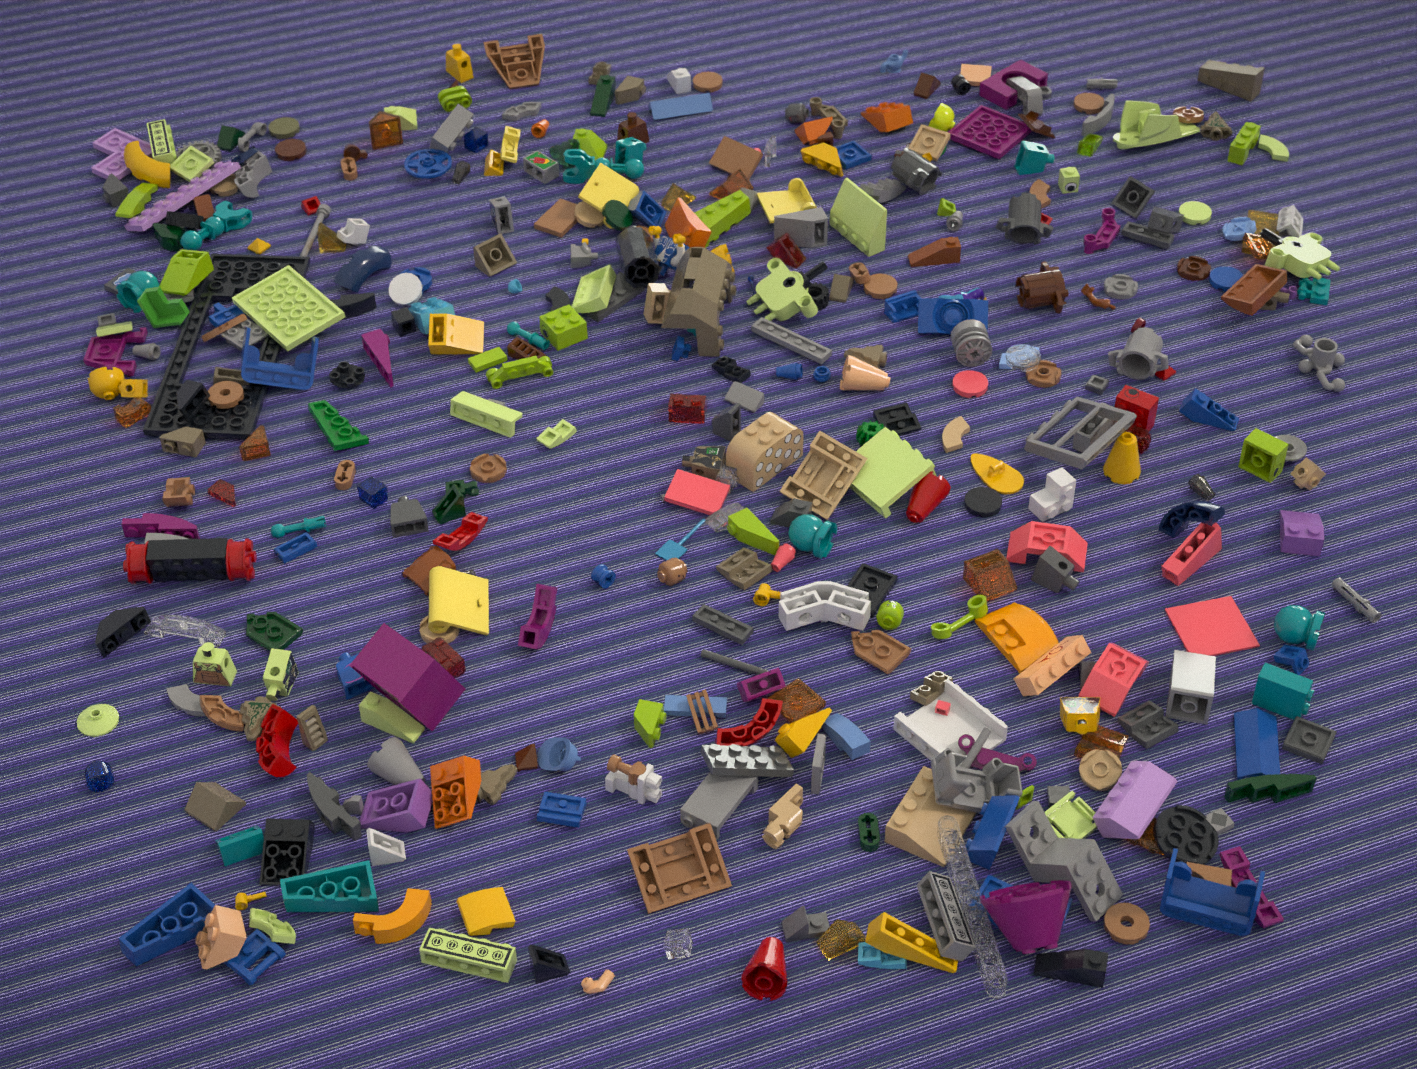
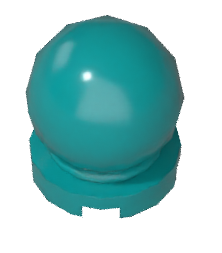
M136 271L126 281H122L116 286V289H118L116 296L126 309L130 307L134 310V313H139L142 309L137 300L146 288L159 287L160 284L151 272Z
M804 514L796 517L791 522L788 531L789 540L800 551H813L815 557L820 559L822 557L826 558L834 545L831 540L833 534L837 535V524L828 520L823 523L815 515Z
M1300 605L1286 606L1274 618L1275 632L1281 640L1288 644L1304 642L1307 644L1306 649L1314 651L1319 637V633L1316 630H1320L1325 613L1317 611L1316 614L1312 615L1308 609Z

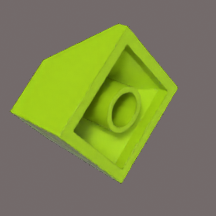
M576 129L571 149H577L573 143L577 139L580 142L581 150L586 152L587 155L595 156V160L604 158L608 147L607 144L592 130Z

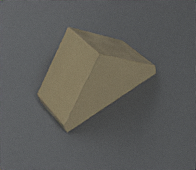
M834 274L829 300L846 303L854 284V279L850 276Z

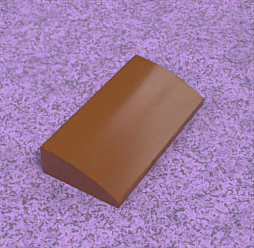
M1255 264L1221 296V300L1232 308L1253 316L1287 283V271Z

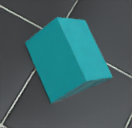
M256 825L215 840L224 866L263 853L264 836L259 826Z

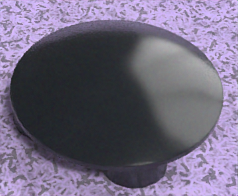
M342 361L339 363V366L330 372L329 379L337 387L353 388L364 381V368Z

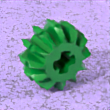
M869 421L859 425L856 433L859 445L863 446L884 428V424H878V421Z

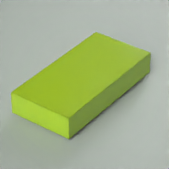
M500 347L468 358V363L475 372L507 361V355Z

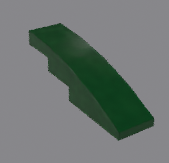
M1272 774L1249 777L1227 783L1224 797L1228 803L1248 797L1251 803L1270 797L1274 803H1278L1313 792L1316 777L1315 775Z

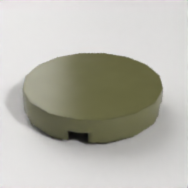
M281 117L273 120L269 124L268 129L271 136L274 135L278 139H288L295 136L296 132L298 134L300 125L298 120L294 118Z

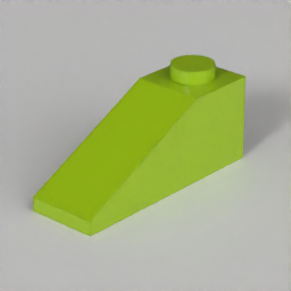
M748 508L728 516L727 530L730 535H733L742 543L776 555L779 548V540Z

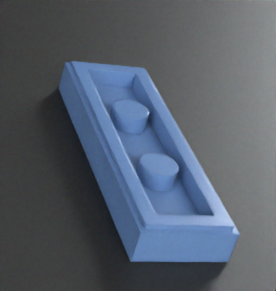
M665 695L664 712L667 715L692 716L686 696ZM702 697L700 699L702 702L706 717H710L704 697ZM709 697L714 716L726 718L727 697ZM696 699L692 700L697 717H701Z

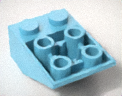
M437 297L429 298L427 302L422 304L421 302L413 303L408 308L415 319V324L420 332L424 334H429L430 314L455 315L453 305L437 299Z

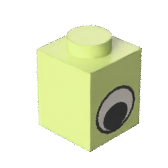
M1076 167L1060 169L1058 186L1062 194L1078 192L1080 175Z

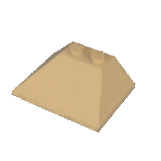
M819 431L810 444L809 453L793 477H788L779 492L790 499L795 498L812 502V512L828 520L868 458Z

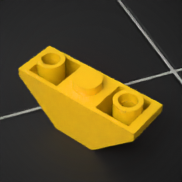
M820 143L801 149L800 152L805 163L812 164L821 170L829 171L833 175L843 176L837 148L826 143Z

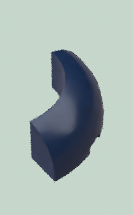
M378 245L368 246L365 250L360 249L351 256L352 260L348 264H344L333 282L358 292L364 281L373 272L382 268L390 269L392 261L389 251Z
M1187 501L1173 507L1164 515L1159 525V531L1175 538L1188 527L1189 521L1202 522L1212 526L1225 515V509L1211 502Z

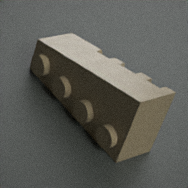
M1208 60L1199 68L1197 81L1251 102L1260 94L1265 67L1254 68L1251 65L1239 66L1236 63L1227 64L1226 62Z

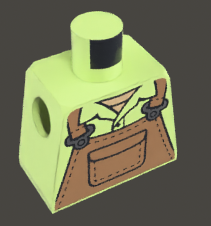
M204 643L202 647L198 648L193 660V682L231 686L237 670L226 649L214 648L213 643Z

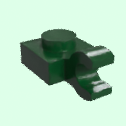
M464 480L445 482L446 493L455 484L464 498H466L465 494L473 497L479 495L477 481L465 483Z

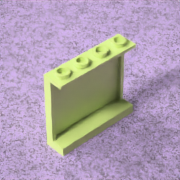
M884 427L856 451L868 458V460L849 488L886 519L891 515L888 507L930 471H933V475L937 476L934 471L935 465L930 459H924L920 451L917 449L913 450L906 440L902 441L894 430L890 431Z

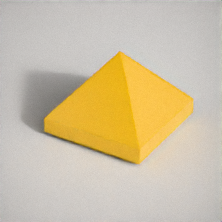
M257 238L247 249L260 255L270 248L271 244Z

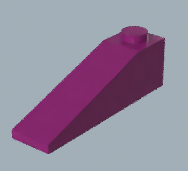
M381 329L362 334L363 349L390 388L393 387L388 347L390 339L388 335L384 334Z

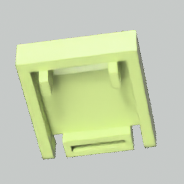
M1071 791L1046 810L1045 814L1050 824L1053 823L1066 836L1065 838L1085 839L1097 829L1095 822L1092 823V817L1095 815V812L1080 797L1072 803L1070 800L1073 799L1075 793ZM1052 826V828L1054 829V831H1055L1057 837H1058V838H1064V837Z

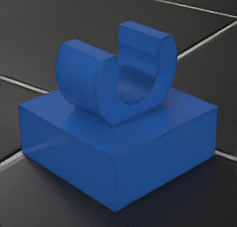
M681 336L677 337L672 348V360L678 361L680 356L688 358L689 352L687 351L691 352V345L684 344V337Z

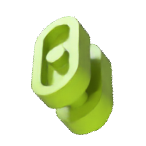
M464 86L444 89L438 93V100L446 112H452L458 104L464 108H468L472 104V98Z

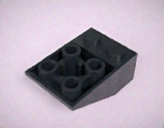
M266 818L260 885H281L280 879L307 874L314 840L315 824L312 821Z

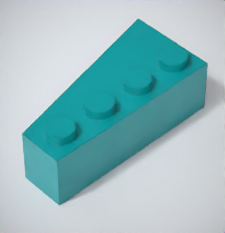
M369 860L280 879L286 912H379Z

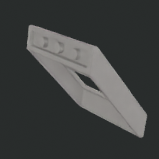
M1076 397L1073 401L1068 400L1060 412L1056 411L1051 416V420L1048 423L1043 422L1035 434L1031 433L1025 439L1024 450L1083 469L1133 425L1137 415L1133 412ZM1074 409L1089 413L1054 445L1039 441ZM1095 415L1117 421L1082 454L1060 448L1063 443Z

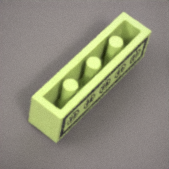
M165 119L147 123L153 159L159 162L170 163L171 165L177 159L170 124L167 125Z
M430 927L419 949L422 963L506 983L509 982L517 962L516 948L508 944L494 943L487 939H477L465 934H455L444 929Z

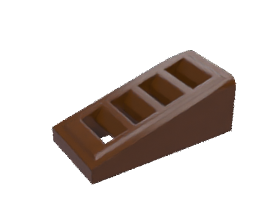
M518 337L507 346L508 356L517 360L537 356V359L547 356Z

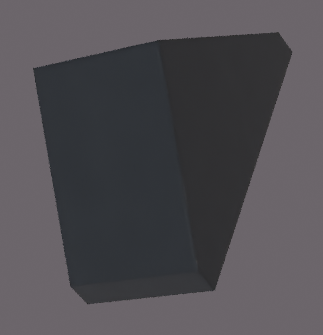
M532 944L528 946L530 966L536 984L570 974L564 954Z

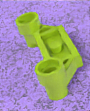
M537 356L502 363V367L499 369L491 368L486 372V377L494 389H499L504 381L536 373L550 377L553 375V369L549 357L543 356L537 359Z

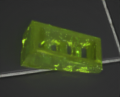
M1089 133L1078 143L1077 153L1091 157L1103 141V136Z

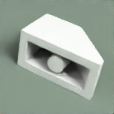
M686 68L673 70L667 75V80L676 94L691 91V75Z

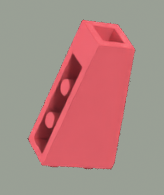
M1201 522L1162 565V576L1177 586L1183 583L1222 549L1221 527L1217 523L1210 526Z

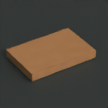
M724 136L709 164L748 182L764 154Z
M560 198L534 223V228L562 238L578 222L576 216H574L577 204Z

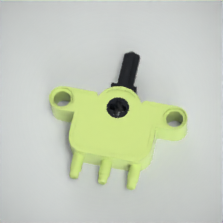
M1267 228L1260 232L1262 238L1275 245L1269 252L1265 266L1277 269L1284 268L1298 277L1308 278L1312 276L1318 280L1322 277L1319 272L1327 276L1331 274V271L1326 266L1336 272L1340 270L1337 264L1329 260L1331 252L1320 245L1322 237L1319 234L1308 233L1299 238H1281Z
M779 258L769 260L767 267L771 274L757 284V293L750 297L746 303L751 305L761 299L763 304L758 306L754 313L758 315L768 309L771 313L765 316V319L769 321L773 319L785 321L799 311L806 318L814 317L818 312V308L808 293V287L811 286L810 281L828 269L825 262L819 263L804 274L802 271H789Z

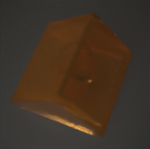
M379 111L368 122L373 150L403 144L400 117L398 115Z
M738 169L712 189L709 195L722 199L739 191L741 188L753 190L754 187L742 170Z

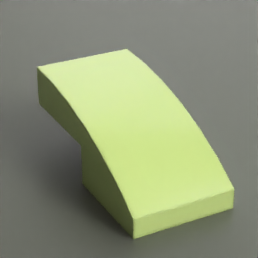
M562 419L553 429L548 427L536 439L551 449L568 440L577 430L575 426Z

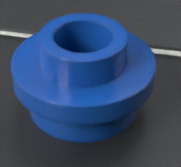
M818 366L813 372V378L819 382H825L831 377L829 369L825 366Z

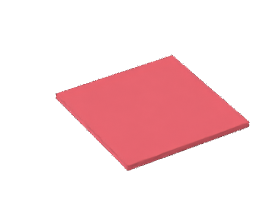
M1231 596L1165 608V612L1187 652L1216 656L1260 646Z

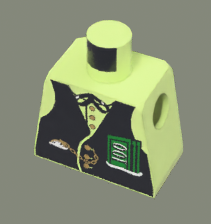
M273 648L270 651L263 675V681L267 688L266 698L270 701H277L279 695L288 696L299 671L291 651Z

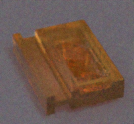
M1245 233L1243 236L1254 258L1259 260L1267 259L1270 250L1273 248L1270 242L1258 234Z

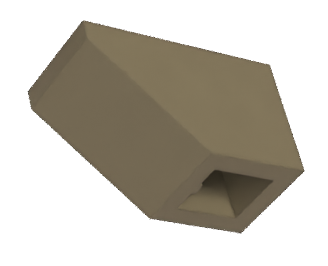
M183 427L160 436L163 451L197 457L206 444L203 430L191 427Z

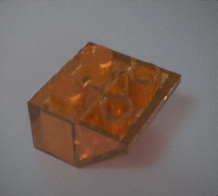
M999 549L964 561L963 579L977 595H984L987 601L1017 590L1009 561Z

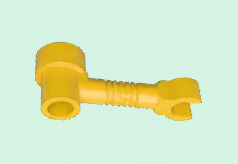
M762 583L755 592L753 601L758 606H766L770 598L780 599L781 592L771 590L768 584Z

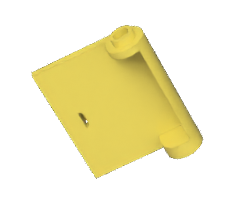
M600 163L578 198L602 212L603 206L610 200H618L628 207L631 199L639 194V188L633 182ZM604 217V219H603L604 224H605L608 228L614 229V228H612L611 226H609V225L607 224V222L605 221L606 218Z
M800 178L792 179L788 184V190L757 193V198L770 223H774V216L817 208L804 182Z
M441 566L432 568L429 572V630L434 633H443L450 626L488 635V579Z

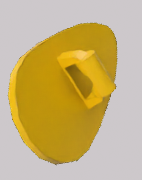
M977 453L971 455V465L974 471L989 488L996 490L1000 494H1014L1023 488V476L1002 460L999 461L990 456Z

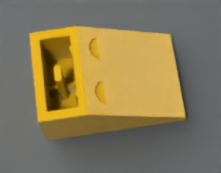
M430 314L428 346L431 354L483 353L484 321L451 314Z

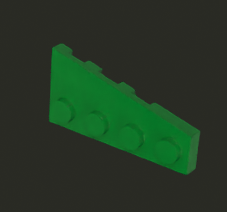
M326 400L308 403V410L334 451L369 444V438L366 435L360 434V430L356 426L352 427L349 424V420L341 417L339 411Z

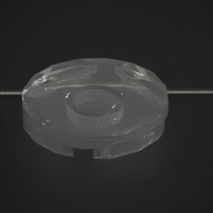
M1025 344L1010 347L1006 351L1005 361L1009 367L1015 370L1018 368L1024 372L1036 369L1041 359V354L1035 347Z

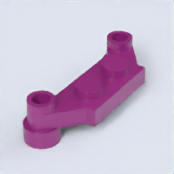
M1104 208L1101 215L1103 219L1102 226L1097 234H1086L1084 236L1083 244L1085 245L1084 252L1086 254H1093L1095 250L1102 248L1108 249L1119 233L1120 225H1117L1114 220V209Z
M968 734L962 735L958 740L959 748L965 751L966 754L969 753L975 743L974 738ZM964 739L970 740L968 746L962 744ZM982 747L971 766L982 770L993 758H999L1002 763L1018 766L1019 772L1023 770H1033L1036 767L1037 761L1031 753H1025L1021 757L1016 758ZM1031 758L1032 763L1030 765H1026L1024 763V759Z

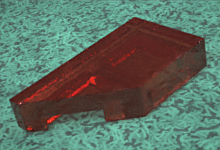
M219 479L207 489L209 495L233 507L236 506L234 485Z

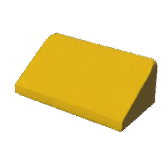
M490 149L485 158L484 175L502 176L504 160L500 159V153Z

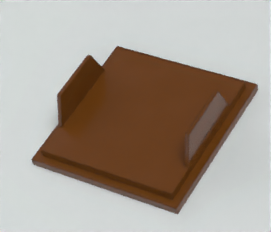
M1030 111L1026 115L1018 114L1033 132L1056 138L1051 131L1052 127L1045 125L1042 120L1038 119L1039 113Z

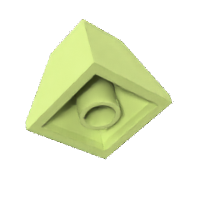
M400 106L384 108L387 132L417 129L415 109Z

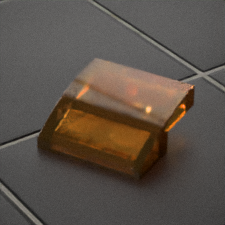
M1098 725L1097 731L1082 734L1074 756L1083 758L1086 753L1099 749L1111 751L1120 759L1129 736Z

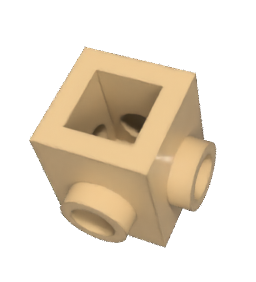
M1308 458L1297 464L1290 473L1295 478L1293 482L1301 489L1305 487L1308 490L1316 487L1326 475Z

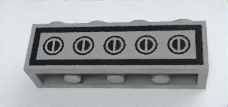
M929 871L917 884V888L940 955L963 961L976 947L950 877Z

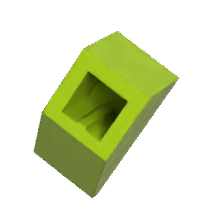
M639 699L634 712V728L647 746L653 748L655 741L660 739V727L665 724L667 714L664 712L663 703Z

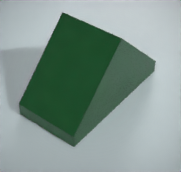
M221 125L217 146L220 150L231 152L237 146L239 137L242 138L246 133L234 127Z
M455 484L452 485L432 510L439 524L466 516L464 496Z

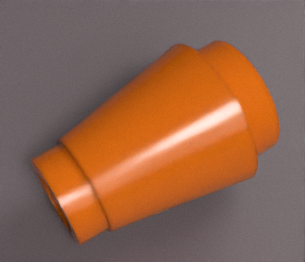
M543 119L535 123L531 128L532 135L536 138L544 137L549 127V122Z

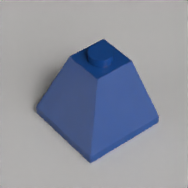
M644 190L631 199L628 205L631 214L648 227H661L666 211Z

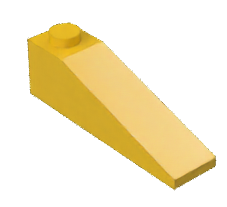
M885 912L869 923L865 940L867 944L884 953L950 973L957 971L958 960L941 956L936 940Z

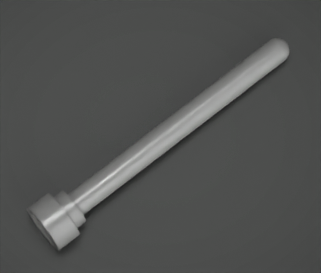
M319 205L317 209L318 217L300 257H307L323 220L331 212V208L328 205Z

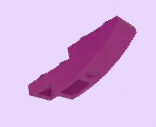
M143 513L142 518H123L121 523L125 537H146V533H163L182 536L188 539H200L196 525L174 516Z

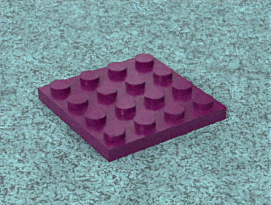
M980 105L948 131L951 136L950 139L954 142L961 143L997 159H1001L1032 132L1025 122Z

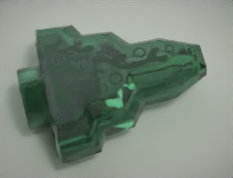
M569 139L567 142H562L561 145L550 147L549 153L553 158L558 159L559 164L563 165L564 169L575 168V165L565 162L563 155L567 149H579L577 139Z

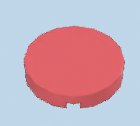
M966 370L954 376L952 386L955 393L962 397H980L988 389V379L980 372Z

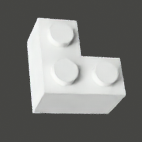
M1062 467L1048 473L1045 488L1030 495L1028 509L1042 522L1070 510L1073 507L1076 479Z

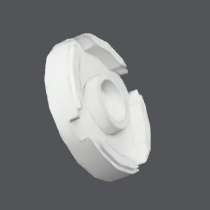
M412 273L399 274L393 278L389 285V295L399 306H410L416 303L422 296V283Z

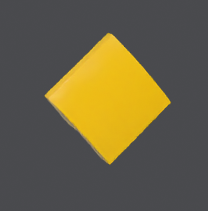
M503 887L479 890L457 898L456 902L469 936L490 935L493 928L513 927L516 922Z

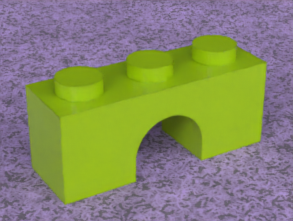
M1252 122L1244 124L1230 145L1228 162L1239 165L1244 164L1248 158L1249 150L1254 149L1258 143L1260 125Z

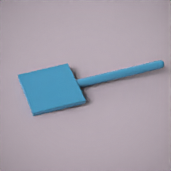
M702 519L679 543L669 539L655 555L664 560L671 558L679 559L688 550L681 545L705 522V519Z

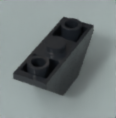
M144 607L115 610L99 622L95 644L103 658L151 622Z

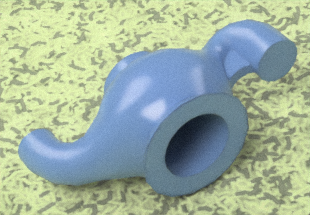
M903 50L902 56L891 54L886 62L881 64L880 72L885 73L886 68L890 73L900 72L901 66L908 55V50Z

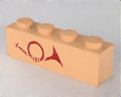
M1083 635L1066 637L1016 676L1014 681L1022 696L1039 695L1088 656L1091 651Z

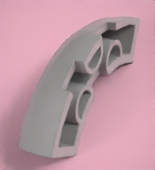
M257 152L245 160V165L235 172V184L240 192L247 197H258L257 185L264 177L272 173L266 155L261 152Z

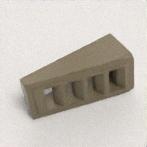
M215 367L213 385L222 381H234L241 386L249 385V382H246L241 377V370Z
M311 705L297 715L302 743L307 748L315 751L328 741L326 731L314 705Z

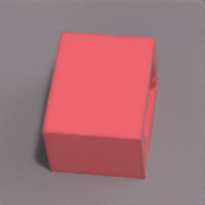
M938 700L935 713L948 716L951 703Z

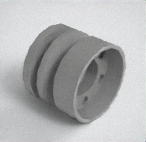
M974 319L965 320L958 323L951 331V341L959 363L964 366L975 367L989 360L993 348L987 329L982 322Z

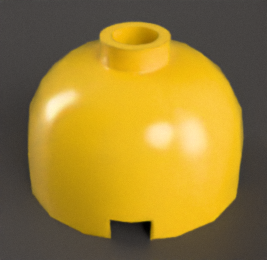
M107 367L95 369L89 374V388L96 397L112 400L121 394L119 393V385L121 379H125L124 373L116 367H113V370H107Z

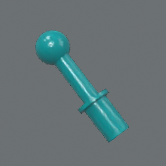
M510 322L507 325V332L510 335L518 334L527 339L532 346L535 345L545 350L550 345L549 340L539 336L537 332L531 334L521 329L517 322Z
M323 515L311 519L304 518V522L287 526L275 524L271 528V535L274 538H281L286 533L305 529L309 533L310 530L326 528V524H324L326 520Z

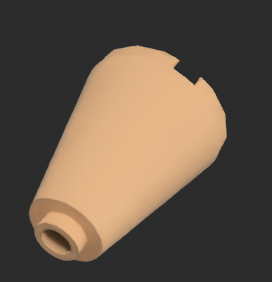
M848 355L846 357L842 371V379L844 380H840V390H884L885 387L888 388L890 383L888 373L854 356Z

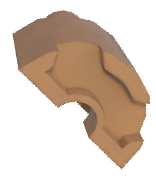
M190 477L167 479L166 491H164L162 497L166 507L189 506L193 504L192 495H195V486L191 484Z

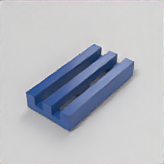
M305 532L274 548V553L285 564L316 548L317 542Z

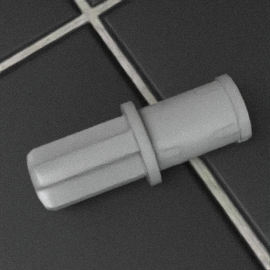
M1101 77V79H1087L1086 86L1087 89L1100 88L1102 90L1103 88H1117L1118 82L1117 79H1103Z

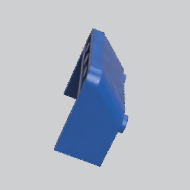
M245 327L241 354V377L243 380L249 383L307 390L312 386L319 338L312 337L310 354L301 353L297 355L294 366L259 361V350L255 346L249 345L251 328Z
M1173 848L1160 904V912L1167 917L1238 936L1249 935L1260 901L1265 871L1260 872L1257 883L1246 879L1238 882L1235 888L1191 876L1192 870L1186 863L1175 862L1178 849Z

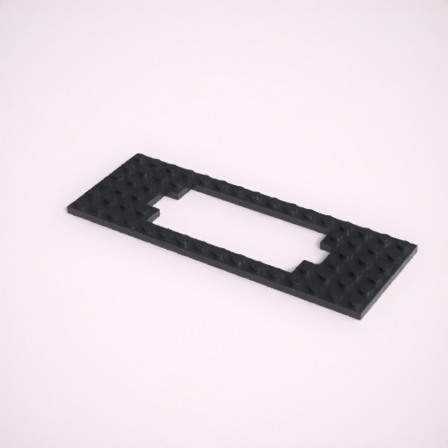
M211 254L210 258L214 270L199 284L189 310L190 312L186 317L144 425V435L161 436L183 427L202 429L204 438L252 439L269 385L249 383V386H242L244 391L243 400H240L235 407L220 409L215 405L212 406L207 399L190 421H187L178 409L176 392L183 385L184 376L212 302L233 301L232 297L236 293H241L288 265L305 278L310 265V257ZM270 335L265 337L259 361L277 363L282 346Z

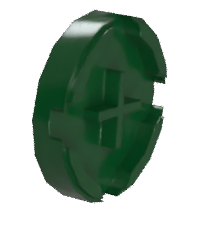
M610 200L603 206L602 214L603 217L605 216V221L609 226L621 231L631 225L632 214L625 204L618 200Z

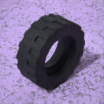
M167 211L166 224L201 229L200 223L203 221L204 216Z

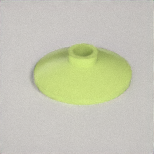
M108 704L92 705L80 713L77 719V727L86 736H103L117 726L119 722L118 711Z

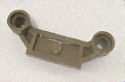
M812 97L810 99L811 115H820L822 118L832 116L833 120L830 126L833 130V137L841 139L844 128L848 126V120L833 105H823L821 98Z

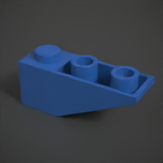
M1196 388L1182 401L1179 409L1180 413L1193 422L1230 431L1236 430L1239 418Z

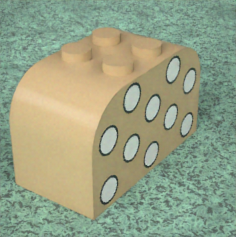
M773 412L765 413L737 433L729 443L726 451V475L752 492L756 491L803 456V431Z

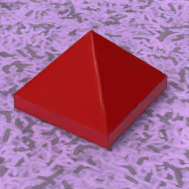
M1170 366L1166 370L1155 372V375L1164 381L1176 374V371Z

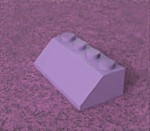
M1131 761L1092 817L1102 837L1140 839L1176 785V778L1150 761Z

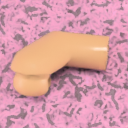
M605 970L599 980L593 981L592 978L586 977L581 982L583 991L588 994L603 992L615 975L612 971Z

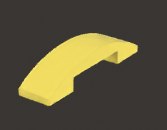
M505 126L500 152L501 160L512 163L517 162L520 129Z

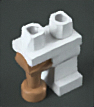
M615 754L610 757L607 764V770L610 772L605 778L606 791L613 793L617 789L628 794L630 798L638 800V803L643 805L646 800L654 803L658 802L662 796V790L659 789L662 776L654 773L653 765L647 764L645 766L639 761L629 765L623 763L622 758Z

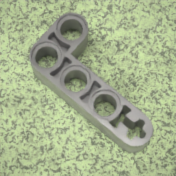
M1023 76L1007 78L1006 85L1017 90V98L1023 101L1024 115L1034 111L1039 113L1038 116H1042L1043 96L1041 88Z

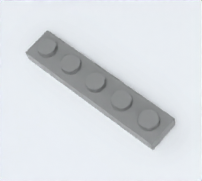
M763 317L751 326L752 332L821 365L832 356L831 349Z

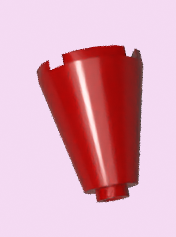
M930 471L913 486L906 510V515L911 522H923L949 495L951 486L943 476L939 474L937 477L933 475V471Z
M767 937L762 940L742 973V987L750 996L758 1000H763V997L770 998L771 1001L782 997L786 992L788 982L784 946L775 937Z

